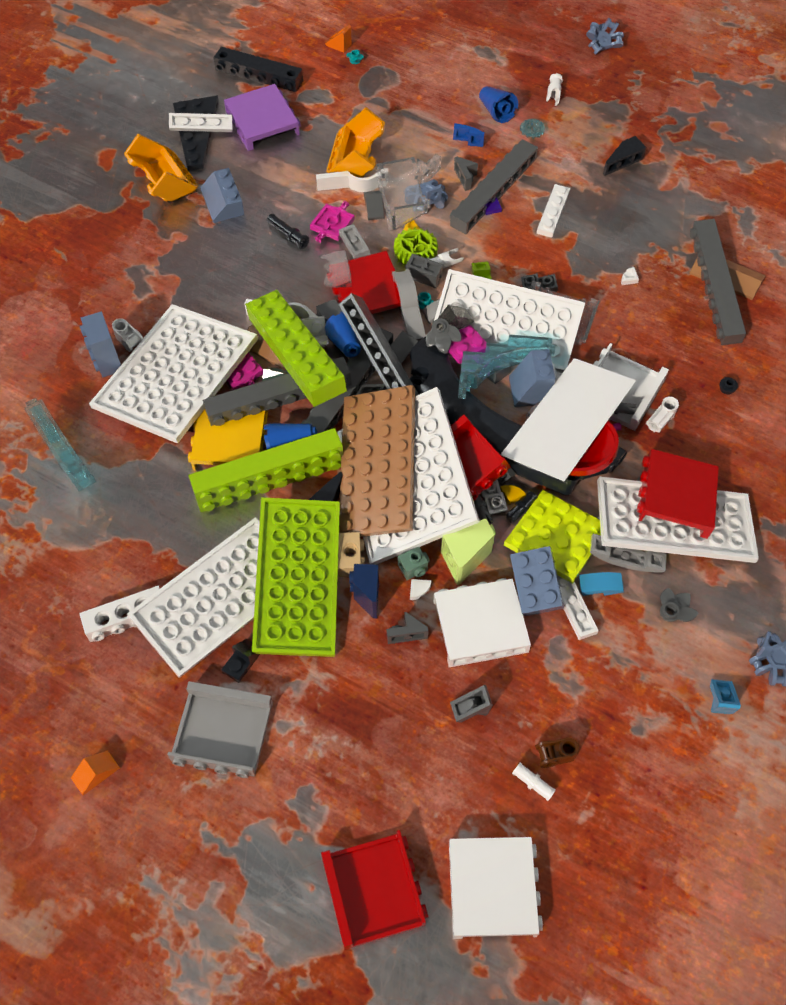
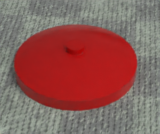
M609 421L603 426L569 475L587 476L595 474L608 467L614 461L618 453L619 438L616 429Z

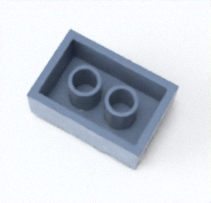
M102 311L81 317L83 325L80 326L82 335L87 336L84 337V341L96 372L100 371L102 378L114 374L121 364Z
M547 546L510 554L522 614L529 616L564 609L551 547Z

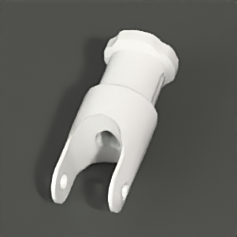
M558 73L550 76L546 101L550 97L554 98L555 106L559 103L562 89L561 84L563 82L562 75Z
M458 248L440 253L432 259L427 258L443 264V269L464 260L463 257L452 259L449 256L459 250Z

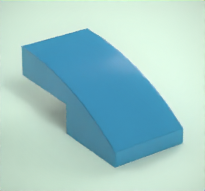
M600 572L579 575L583 596L603 593L604 596L624 593L621 573Z

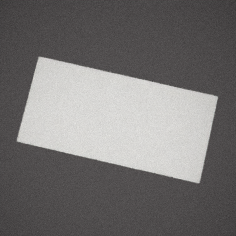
M574 358L501 455L565 481L636 380Z

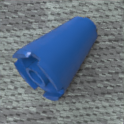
M490 86L483 87L479 93L480 100L495 121L506 123L514 117V111L518 109V99L513 93Z
M340 312L336 316L332 315L326 321L324 327L326 336L345 356H357L360 353L361 344L344 313Z
M269 423L264 425V430H267V435H264L267 450L318 434L316 427H313L312 424Z

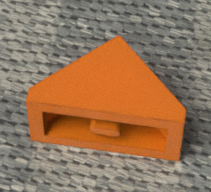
M347 25L332 35L325 45L345 53L352 45L351 26Z
M105 751L85 757L71 779L84 796L120 769L111 754Z

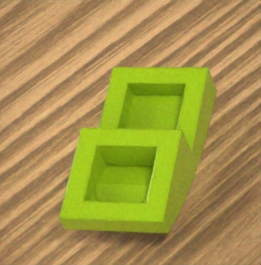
M488 262L471 263L473 275L492 280Z

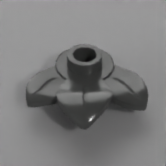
M443 318L436 319L432 323V330L426 335L427 347L436 345L438 350L444 354L449 351L451 341L460 342L462 340L457 327L449 325ZM439 324H443L442 330L437 329Z
M669 588L661 593L660 601L662 606L660 608V616L665 621L674 622L680 620L689 622L698 615L695 609L689 607L691 601L690 593L674 595ZM666 611H671L673 615L668 614Z

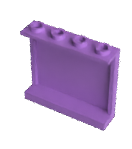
M275 84L224 100L226 113L232 115V124L248 151L254 149L253 141L293 128L297 135L300 134V121L295 117L293 109L289 108L287 99L283 98L281 89L278 90Z

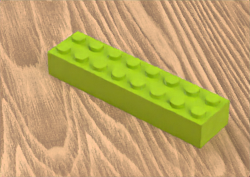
M278 290L245 304L249 320L313 407L347 392L345 377Z
M333 428L198 471L188 476L200 512L211 511L216 507L230 505L235 501L245 500L256 494H264L269 490L282 488L293 482H301L306 478L319 476L330 470H337L341 467L343 446L336 429Z

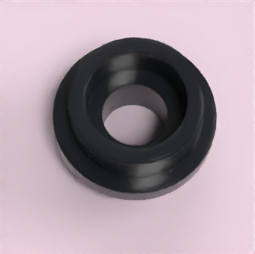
M725 377L720 381L719 387L722 393L729 395L737 390L738 383L733 378Z

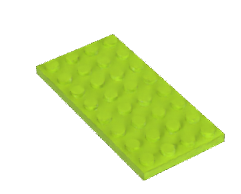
M261 497L252 653L335 657L339 501Z

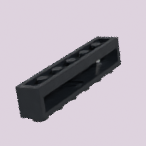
M220 47L213 57L215 70L268 85L275 84L279 88L297 92L303 82V70L299 67L225 47Z

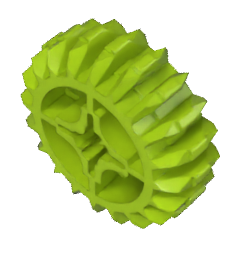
M416 227L413 230L410 228L407 231L403 230L394 240V255L398 262L403 263V266L407 264L412 253L432 259L437 256L438 252L436 237L433 236V233H429L428 230L423 231L422 228L420 230L416 229Z

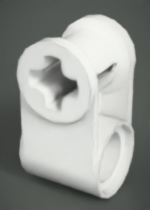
M116 319L112 323L115 338L127 351L131 352L132 348L144 339L139 331L134 329L125 319Z

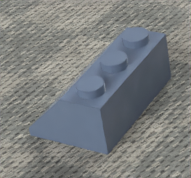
M225 168L213 171L200 187L213 223L243 216L242 199L230 169Z

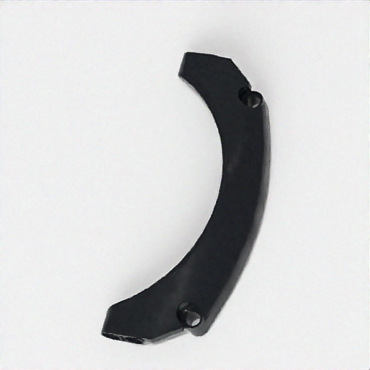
M426 337L418 341L410 352L411 374L413 375L410 377V380L418 394L420 395L437 387L440 390L450 426L465 415L471 424L501 455L522 425L501 416L478 400L457 377L450 363L448 352L446 354L442 353L436 345L427 347ZM619 447L614 461L600 472L587 476L568 475L565 481L504 456L502 457L506 459L517 475L558 491L561 494L570 495L580 479L584 480L602 474H611L624 460L627 451Z

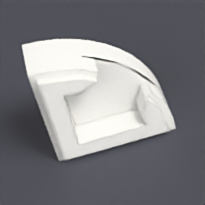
M635 267L628 268L623 274L621 285L638 283L639 278Z
M411 579L410 600H416L425 595L431 587V580Z

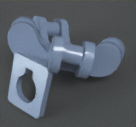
M610 18L600 25L596 22L591 23L590 30H588L586 35L592 40L588 46L594 49L593 53L595 55L600 51L620 48L624 45L622 41L624 33H614L619 23L612 22ZM607 27L611 28L609 33L605 31Z
M435 179L408 187L405 191L406 204L413 205V211L417 212L419 210L423 214L427 213L428 207L431 204H435L439 209L444 208L445 202L448 200L445 186L442 184L438 185V181ZM421 199L425 200L424 205L420 204Z
M768 631L764 637L757 638L759 648L756 655L749 662L751 665H754L756 676L770 671L769 685L781 684L786 687V640L781 642L776 633L771 634ZM767 658L769 664L763 666L761 661ZM777 669L783 670L782 676L777 675Z

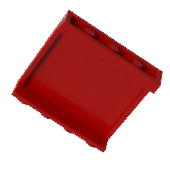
M387 251L329 265L327 278L329 283L333 284L332 290L334 296L337 295L338 304L353 293L363 298L372 314L398 307L401 310L398 288L392 276V271H395V268Z
M463 415L451 425V429L473 501H475L478 495L490 488L496 479L504 476L511 466L471 424L469 419Z
M651 449L648 456L645 455L642 461L644 470L640 477V481L643 483L638 494L641 497V501H639L637 506V512L639 513L638 521H642L644 516L648 515L700 529V537L708 539L715 529L719 466Z
M397 830L395 835L330 853V850L321 852L345 950L423 927L426 924L425 919L429 918L426 905H421L419 895H422L419 881L414 882L412 872H415L413 859H408L407 857L408 841L406 835L401 836L400 830Z

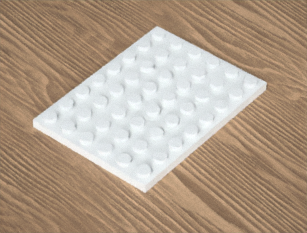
M172 304L89 405L92 409L178 444L205 409L203 399L216 395L257 342L258 336L250 331Z
M437 387L415 396L413 531L363 537L370 564H379L416 547L438 540L443 535L455 533L480 522L443 399ZM343 429L340 430V431H337V434H338V436H339V439H340L341 443H342V433H343Z

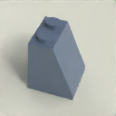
M549 349L531 350L509 375L514 407L539 405L555 384L556 378Z

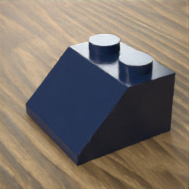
M354 564V571H350L349 574L350 592H354V600L372 618H377L379 565Z

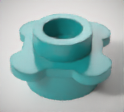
M352 50L351 53L348 52L346 54L352 64H359L364 58L359 50Z
M421 292L417 296L420 309H424L434 302L431 300V295L428 292Z

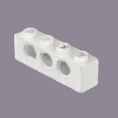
M159 586L79 613L85 635L89 641H101L106 636L120 634L128 628L136 627L128 616L121 618V616L130 612L160 589ZM105 620H109L107 624L101 625Z

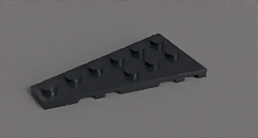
M218 95L175 102L173 106L175 113L216 114V105L219 100ZM179 131L188 171L203 169L211 132Z

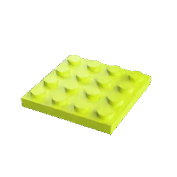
M542 490L538 498L507 537L504 546L516 553L550 546L557 575L573 584L592 556L590 553L592 534L601 536L600 520Z

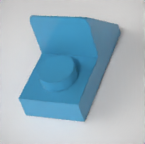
M711 679L710 689L713 695L711 712L733 714L738 711L741 704L733 682Z

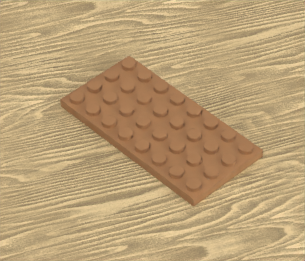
M413 385L344 397L343 456H341V473L343 475L340 482L339 533L360 532V537L413 531L415 387Z

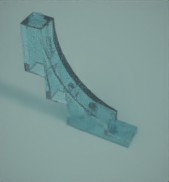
M509 334L508 344L486 343L485 353L463 351L458 398L466 399V392H470L471 388L477 389L491 374L510 366L519 365L531 350L549 349L550 355L554 356L555 345H552V338Z
M34 398L26 402L25 412L59 467L62 468L72 487L77 491H81L95 483L94 476L90 474L85 464L71 447L42 399L37 401Z

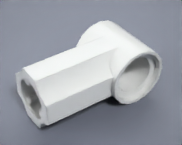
M666 397L663 399L662 404L646 423L650 430L660 432L669 420L674 418L679 406L676 398Z

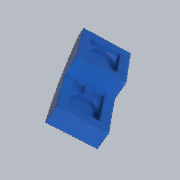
M454 123L453 140L468 141V146L483 147L484 132L471 126Z

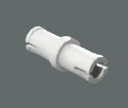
M521 762L512 773L526 783L528 789L535 790L547 801L556 790L543 781L538 773L535 775L522 765Z

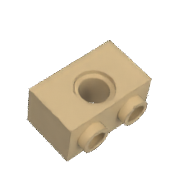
M360 532L339 533L338 577H349L350 571H354V564H365V557H361V551H364V539L360 540ZM348 553L355 554L353 556H347Z

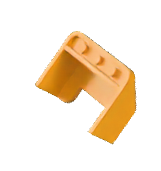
M367 107L359 112L338 131L326 172L349 171L353 176L363 178L368 171H372L376 166V159L373 156L369 157L372 150L371 145L377 137L379 138L383 135L385 122Z
M139 133L124 153L128 163L133 167H140L147 174L146 177L152 181V183L147 185V188L149 189L148 192L154 197L159 196L166 202H172L195 192L199 187L173 150Z

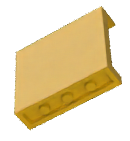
M204 409L194 422L195 435L191 437L192 451L188 453V462L191 463L193 470H196L197 464L220 465L263 451L266 431L264 430V425L267 424L268 410L261 411L256 415L244 416L240 420L226 421L221 426H211Z

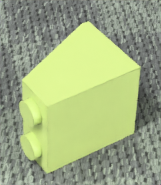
M487 519L480 520L477 524L455 533L443 535L441 554L456 585L461 584L492 553L496 532L492 524L489 525Z

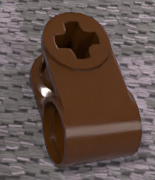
M564 738L536 744L535 748L539 751L541 758L540 767L549 768L574 761L579 751L578 742L573 738ZM563 747H571L574 753H565Z

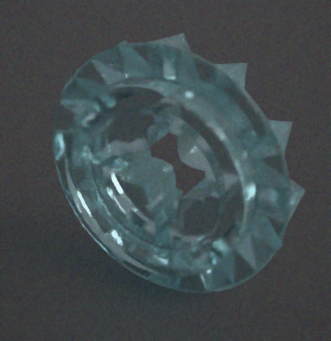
M527 119L520 125L522 135H526L527 138H539L540 135L544 134L545 126L540 120Z

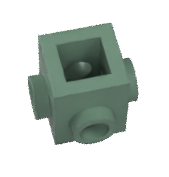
M416 547L398 556V566L406 580L415 576L421 577L428 571L430 560L427 553L422 552L420 547Z

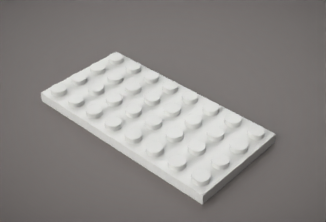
M449 269L434 321L438 318H443L449 325L452 324L458 330L471 325L489 344L490 351H499L504 356L521 361L531 350L549 349L555 369L565 371L569 363L585 302ZM439 324L437 329L442 330L443 324Z
M599 476L597 487L602 546L751 563L758 561L759 556L748 494L717 490L715 529L706 539L700 537V529L648 515H645L642 521H638L639 513L637 512V506L639 501H641V497L638 494L643 482Z
M256 517L127 613L130 620L179 678L254 619L260 521Z

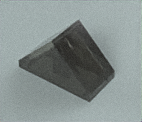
M450 304L447 305L439 318L445 319L449 325L457 327L458 330L474 323L466 308ZM439 324L437 329L442 330L443 324Z

